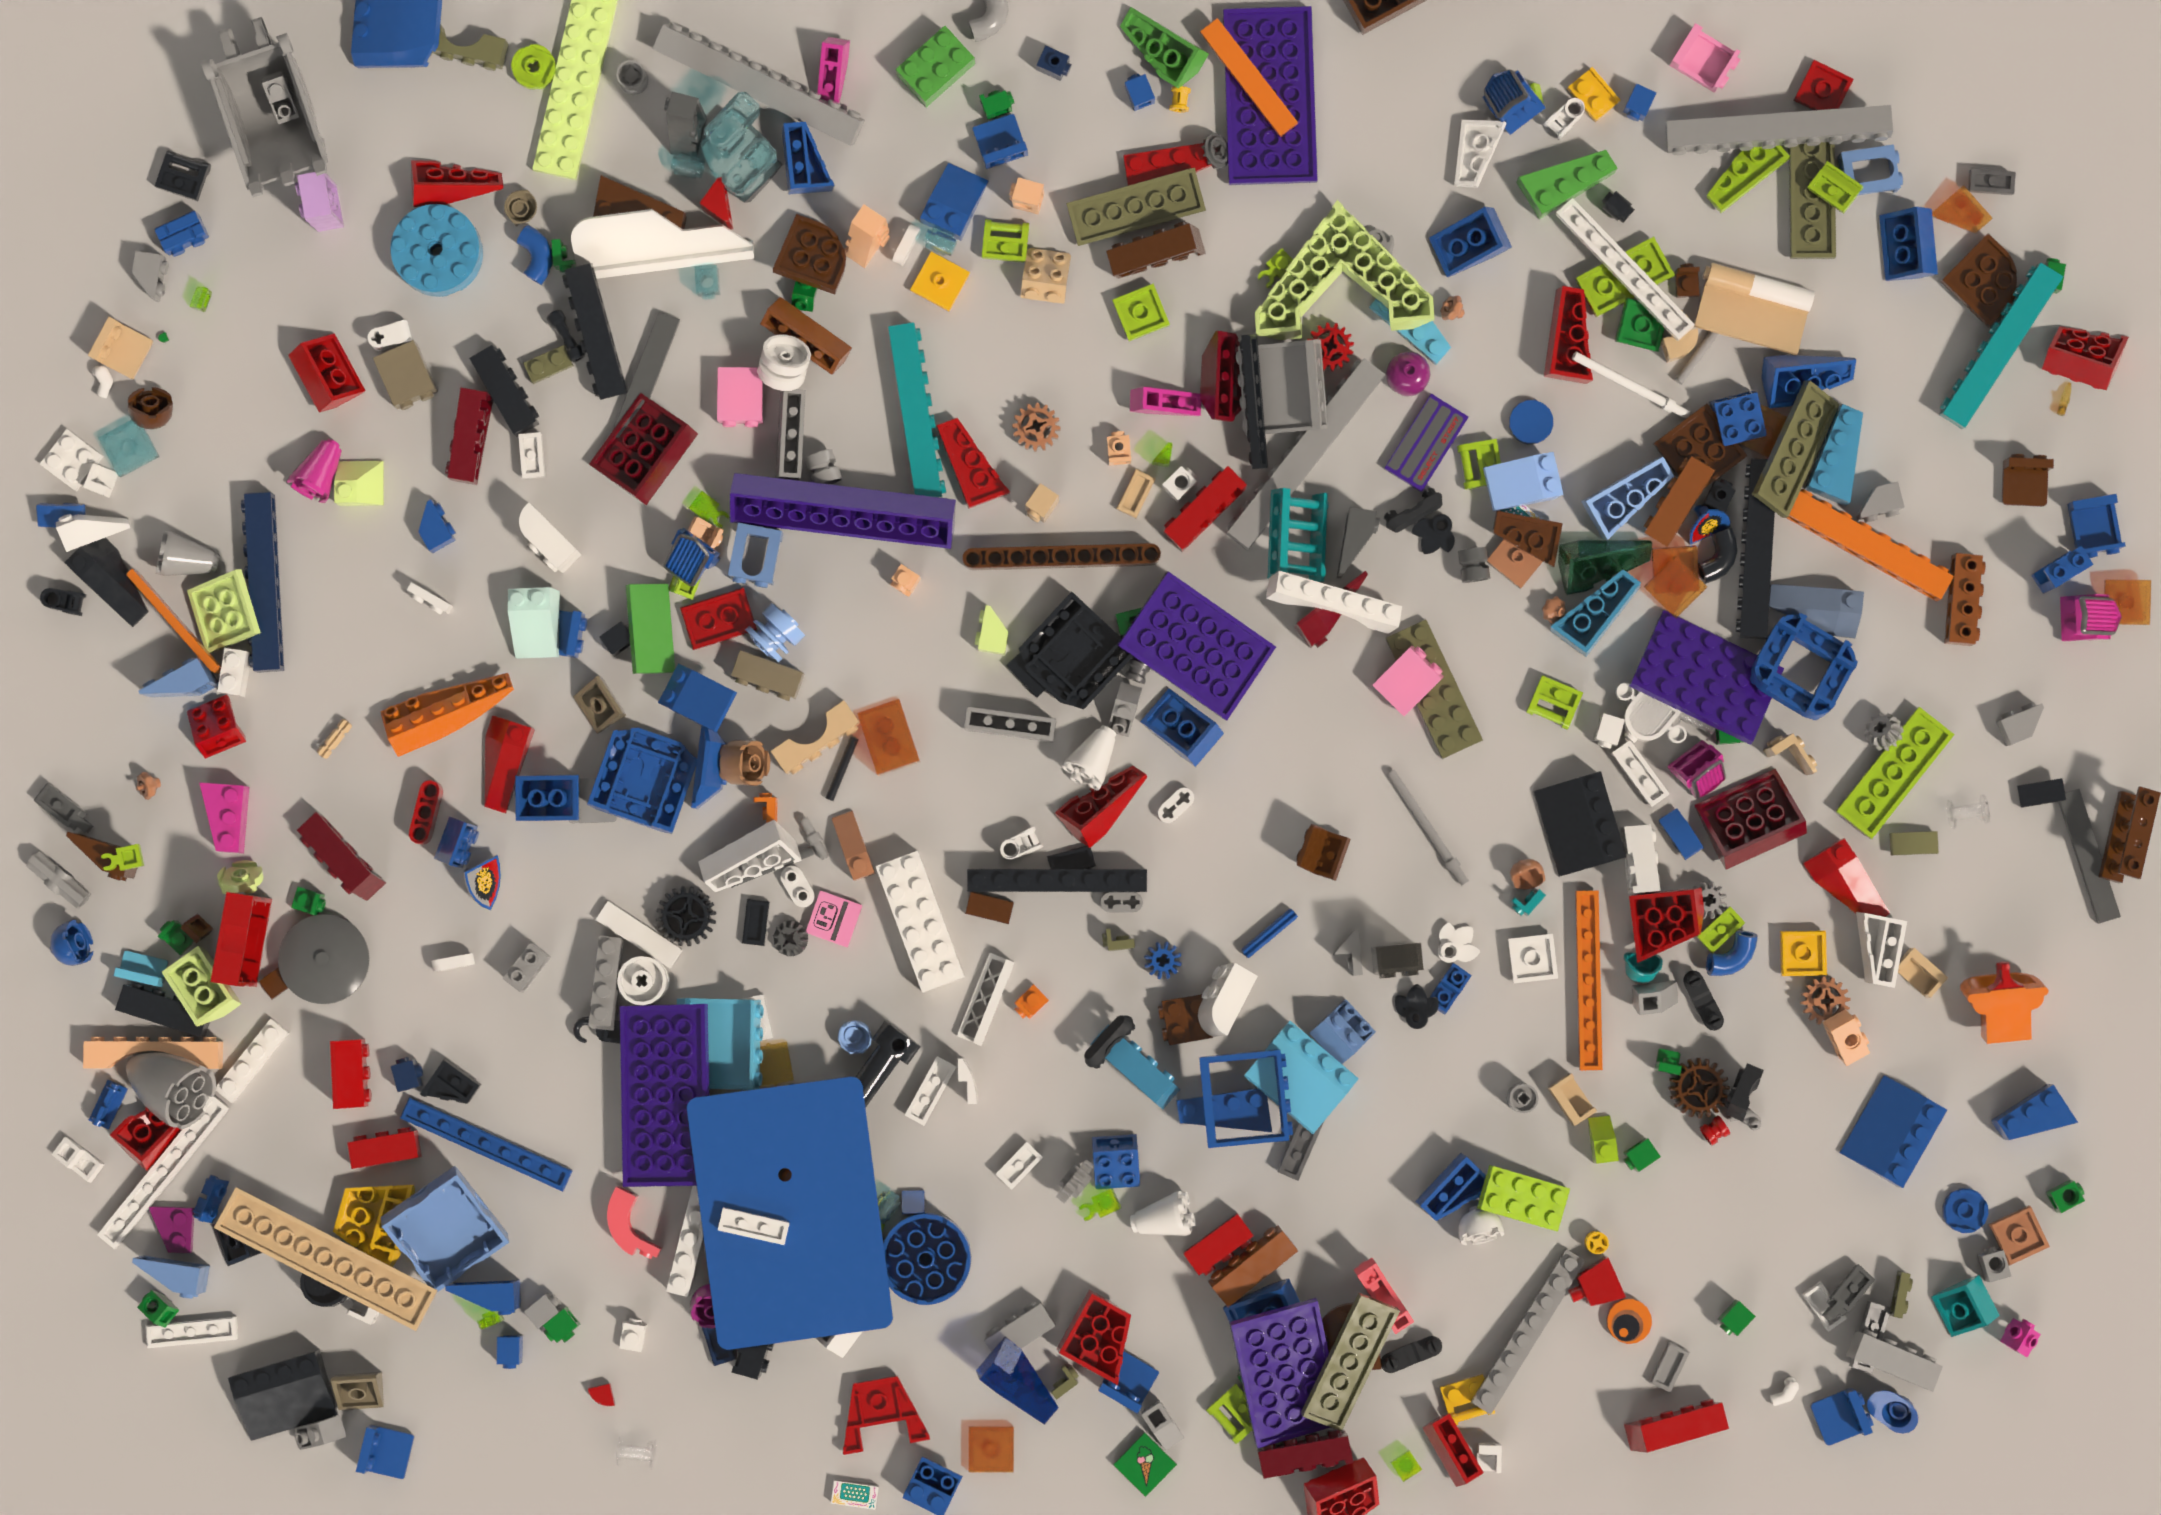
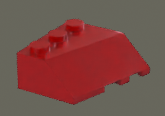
M2059 326L2048 348L2042 370L2048 371L2053 375L2069 378L2074 382L2091 385L2095 389L2107 391L2129 337L2121 336L2120 339L2109 338L2108 333H2100V335L2096 336L2090 335L2086 330Z
M1702 887L1640 893L1629 896L1637 963L1701 934L1704 916Z
M1089 1290L1056 1349L1061 1355L1118 1385L1131 1314Z
M1363 1457L1353 1461L1354 1463L1331 1470L1329 1473L1304 1483L1307 1514L1365 1515L1380 1505L1377 1476L1366 1459Z

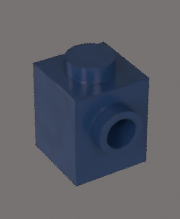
M1045 45L1036 68L1037 71L1061 81L1063 75L1067 77L1072 64L1069 63L1070 56Z
M409 1057L395 1060L396 1065L390 1066L397 1092L423 1086L421 1076H423L422 1066L416 1060H409Z

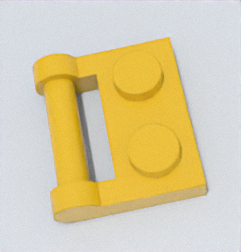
M1483 1374L1440 1387L1447 1413H1450L1456 1425H1458V1422L1487 1414L1479 1407L1455 1414L1453 1408L1472 1401L1485 1380Z

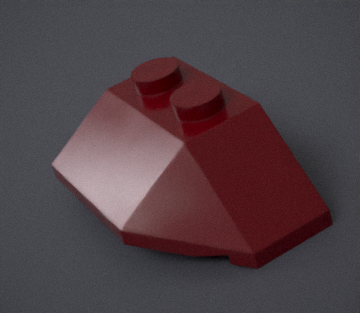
M1215 331L1202 354L1200 401L1212 420L1233 422L1242 410L1240 407L1242 392L1238 384L1240 368L1236 361V353L1238 352L1240 342L1236 333Z

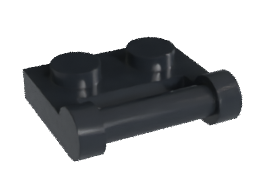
M168 150L160 168L155 187L198 202L206 177L209 175L211 164L206 162L199 163L178 156L175 152ZM174 163L198 171V176L195 177L171 169V165Z

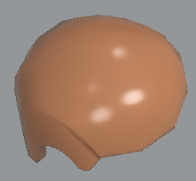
M1534 859L1520 860L1511 868V881H1513L1514 887L1517 889H1533L1545 881L1544 869Z

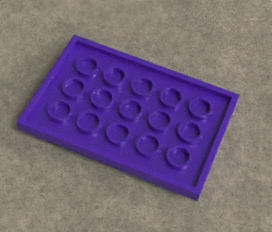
M1169 571L1164 574L1117 644L1124 651L1226 721L1276 648L1275 645Z
M1665 610L1662 611L1629 685V687L1749 745L1753 743L1772 699L1761 692L1750 681L1751 668L1758 655ZM1778 666L1777 673L1782 675L1784 668Z
M1313 1298L1229 1322L1256 1447L1261 1448L1331 1428L1301 1415L1303 1406L1329 1355L1318 1300Z

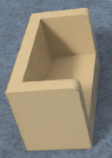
M1910 948L1900 959L1898 974L1926 998H1931L1948 979L1943 972L1916 948Z
M1572 1073L1567 1074L1548 1087V1090L1573 1126H1576L1597 1112L1596 1108L1592 1107L1574 1080Z

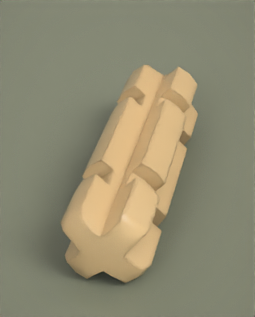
M342 719L337 725L338 728H334L324 741V746L321 745L317 750L321 757L327 759L332 753L331 750H335L345 737V732L348 733L352 728V725L347 720Z

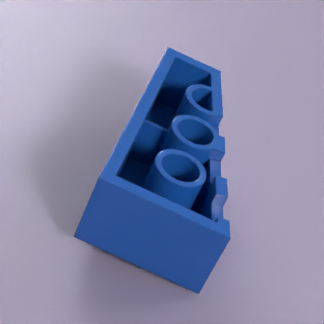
M1260 1089L1212 1095L1215 1127L1272 1132L1267 1095ZM1203 1096L1176 1100L1179 1123L1206 1126Z

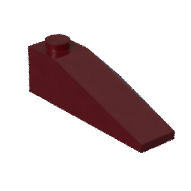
M1364 571L1342 589L1356 593L1368 573ZM1315 608L1297 622L1294 628L1310 648L1314 645L1319 648L1328 641L1326 636L1342 614Z

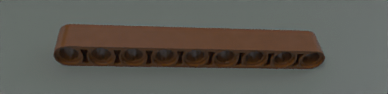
M1152 543L990 547L967 549L962 559L965 567L969 570L1152 566L1159 562L1161 551L1157 545ZM1148 549L1156 551L1157 557L1154 560L1146 559L1144 553ZM1104 550L1110 551L1113 555L1112 559L1103 561L1100 558L1101 552ZM1125 550H1132L1135 553V557L1127 561L1122 557V553ZM1063 551L1067 553L1068 559L1065 562H1058L1055 558L1058 552ZM1081 551H1087L1090 554V559L1082 562L1078 559V554ZM1017 552L1024 556L1023 561L1018 564L1011 561V556ZM1037 552L1044 553L1046 555L1045 561L1042 563L1035 562L1033 560L1034 554ZM998 553L1001 556V561L998 564L990 563L989 557L991 554ZM970 554H976L979 557V561L974 565H970L966 561L967 557Z

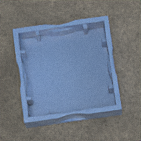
M456 1166L381 1217V1226L400 1251L409 1257L425 1283L438 1290V1292L462 1276L471 1266L485 1260L509 1243L506 1230Z

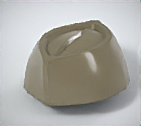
M528 190L515 191L506 198L504 211L513 224L518 226L529 222L535 216L537 202Z

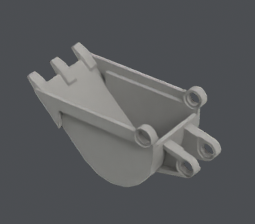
M262 17L251 20L256 31L257 50L241 55L232 30L227 28L219 31L227 60L215 63L211 58L201 62L205 77L211 82L246 188L250 190L253 198L263 194L264 184L282 179L286 187L295 183L296 173L314 168L317 176L324 174L327 170L326 163H328L325 141L320 136L308 90L292 54L294 51L287 33L276 36L278 43L272 44ZM284 70L294 96L299 118L278 124L263 88L262 77Z

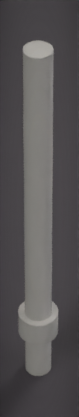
M1392 770L1387 774L1447 863L1445 866L1449 872H1453L1461 886L1467 883L1469 880L1459 867L1461 864L1457 858H1453L1396 771Z

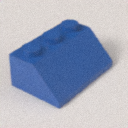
M1912 207L1879 215L1885 281L1919 279L1938 275L1932 209Z

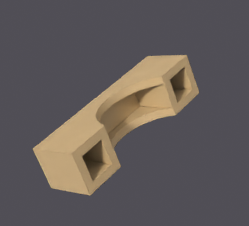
M844 700L826 712L827 726L820 739L810 744H799L787 739L771 751L787 775L789 773H792V775L798 773L804 768L803 763L808 760L811 762L815 761L822 755L821 751L826 747L832 749L840 743L839 738L845 734L849 737L859 730L857 726L861 723Z

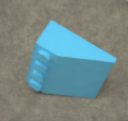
M1289 1021L1265 1050L1280 1049L1281 1054H1285L1287 1067H1282L1283 1076H1288L1289 1090H1285V1099H1290L1291 1112L1288 1114L1311 1134H1314L1359 1078L1293 1022ZM1274 1057L1258 1058L1245 1073L1244 1077L1279 1106Z

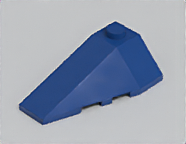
M1801 355L1764 357L1761 378L1768 407L1771 409L1792 406L1803 382L1807 380L1812 381L1821 390L1826 388L1830 390L1853 380L1856 359L1850 357Z

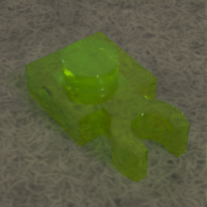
M703 491L699 493L689 506L692 512L706 522L712 518L714 524L719 528L723 527L718 522L720 516H725L727 519L730 518L727 512L718 511L717 508L720 504Z
M1111 1188L1091 1197L1093 1204H1082L1079 1210L1084 1208L1090 1210L1089 1216L1084 1218V1221L1093 1219L1097 1212L1099 1217L1102 1218L1122 1207L1114 1189Z
M489 1311L481 1314L483 1319L478 1320L477 1323L480 1329H484L504 1321L503 1315H498L495 1311Z

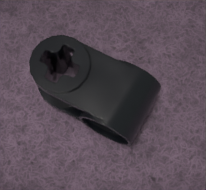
M47 588L41 592L40 601L45 607L52 610L82 616V603L87 594ZM55 593L57 601L50 605L48 597L50 594Z

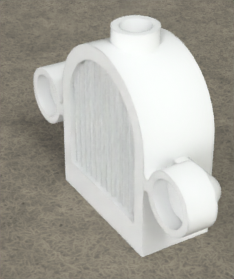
M1622 683L1617 686L1615 691L1617 698L1621 701L1629 702L1622 715V719H1625L1623 727L1626 731L1624 734L1626 739L1631 740L1633 744L1636 741L1648 742L1660 737L1665 732L1672 743L1678 744L1686 739L1687 732L1684 727L1671 725L1681 711L1640 691L1634 695L1635 691L1629 687V683Z

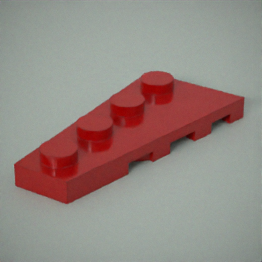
M958 418L936 426L968 509L1010 494L1009 489L1000 480L999 475L988 463L986 457L978 449L974 440Z

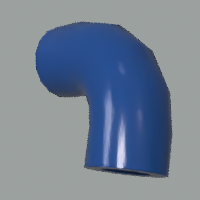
M527 225L523 228L517 239V244L527 249L531 255V261L523 274L542 286L552 267V249L548 240L538 230Z
M1736 931L1734 944L1730 951L1723 954H1708L1706 960L1707 974L1709 976L1732 975L1743 969L1753 957L1758 935L1749 931Z

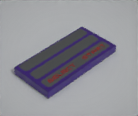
M1431 394L1384 470L1422 493L1469 416Z

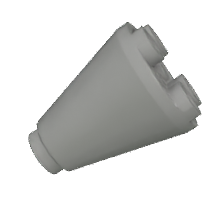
M164 531L155 574L171 576L216 572L219 555L173 532Z

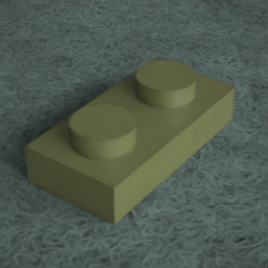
M564 345L523 363L533 384L573 367V363L566 354L567 350Z
M1897 1271L1890 1316L1903 1318V1314L1907 1313V1291H1911L1913 1279L1910 1278L1911 1274Z

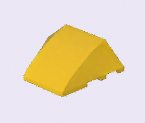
M415 1185L345 1188L333 1232L354 1248L393 1267L402 1251H400L382 1228L381 1217L415 1194Z

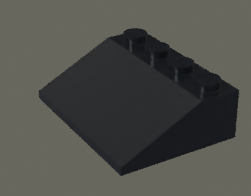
M1601 771L1533 791L1559 877L1626 858Z
M320 1350L228 1378L235 1404L251 1441L338 1415Z

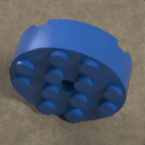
M935 1213L911 1215L895 1225L883 1243L889 1287L900 1298L919 1305H932L943 1302L959 1291L969 1274L972 1256L968 1239L962 1229L945 1216ZM922 1253H929L932 1256V1263L923 1265L919 1259Z

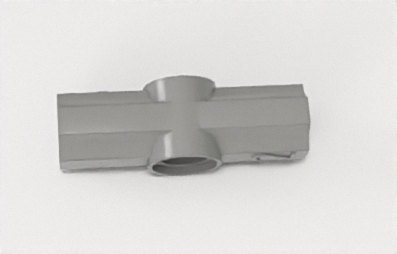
M40 851L30 858L26 866L39 876L51 891L64 897L77 909L88 901L91 894L78 884L66 869L59 865L57 866Z

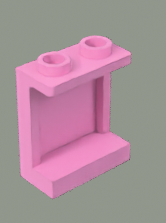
M1695 23L1669 66L1715 93L1718 87L1723 89L1729 77L1726 74L1729 69L1734 71L1741 60L1737 57L1740 50L1736 49V51H1733L1702 32L1703 27Z
M718 367L717 421L723 424V427H736V424H745V427H758V424H763V381L758 376V367Z
M1411 646L1372 685L1403 716L1444 677L1441 674L1443 672L1442 669L1434 662L1431 664L1425 658L1427 656L1426 653L1418 646L1416 648Z

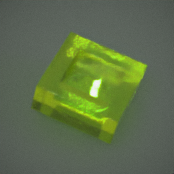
M1410 1450L1391 1461L1392 1466L1403 1482L1422 1470Z

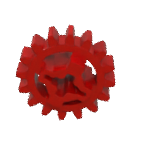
M1327 322L1324 329L1318 325V332L1311 331L1310 333L1313 339H1307H1318L1321 335L1330 333L1328 337L1321 339L1323 371L1328 366L1331 372H1333L1336 365L1342 369V362L1349 363L1350 359L1347 355H1353L1354 352L1349 349L1354 346V342L1348 341L1352 335L1344 334L1345 327L1341 328V330L1337 329L1338 323H1335L1332 328ZM1337 335L1343 340L1344 345L1339 343ZM1331 338H1333V348L1336 349H1332L1329 356H1327L1326 346L1331 341ZM1335 355L1341 356L1335 361H1330Z

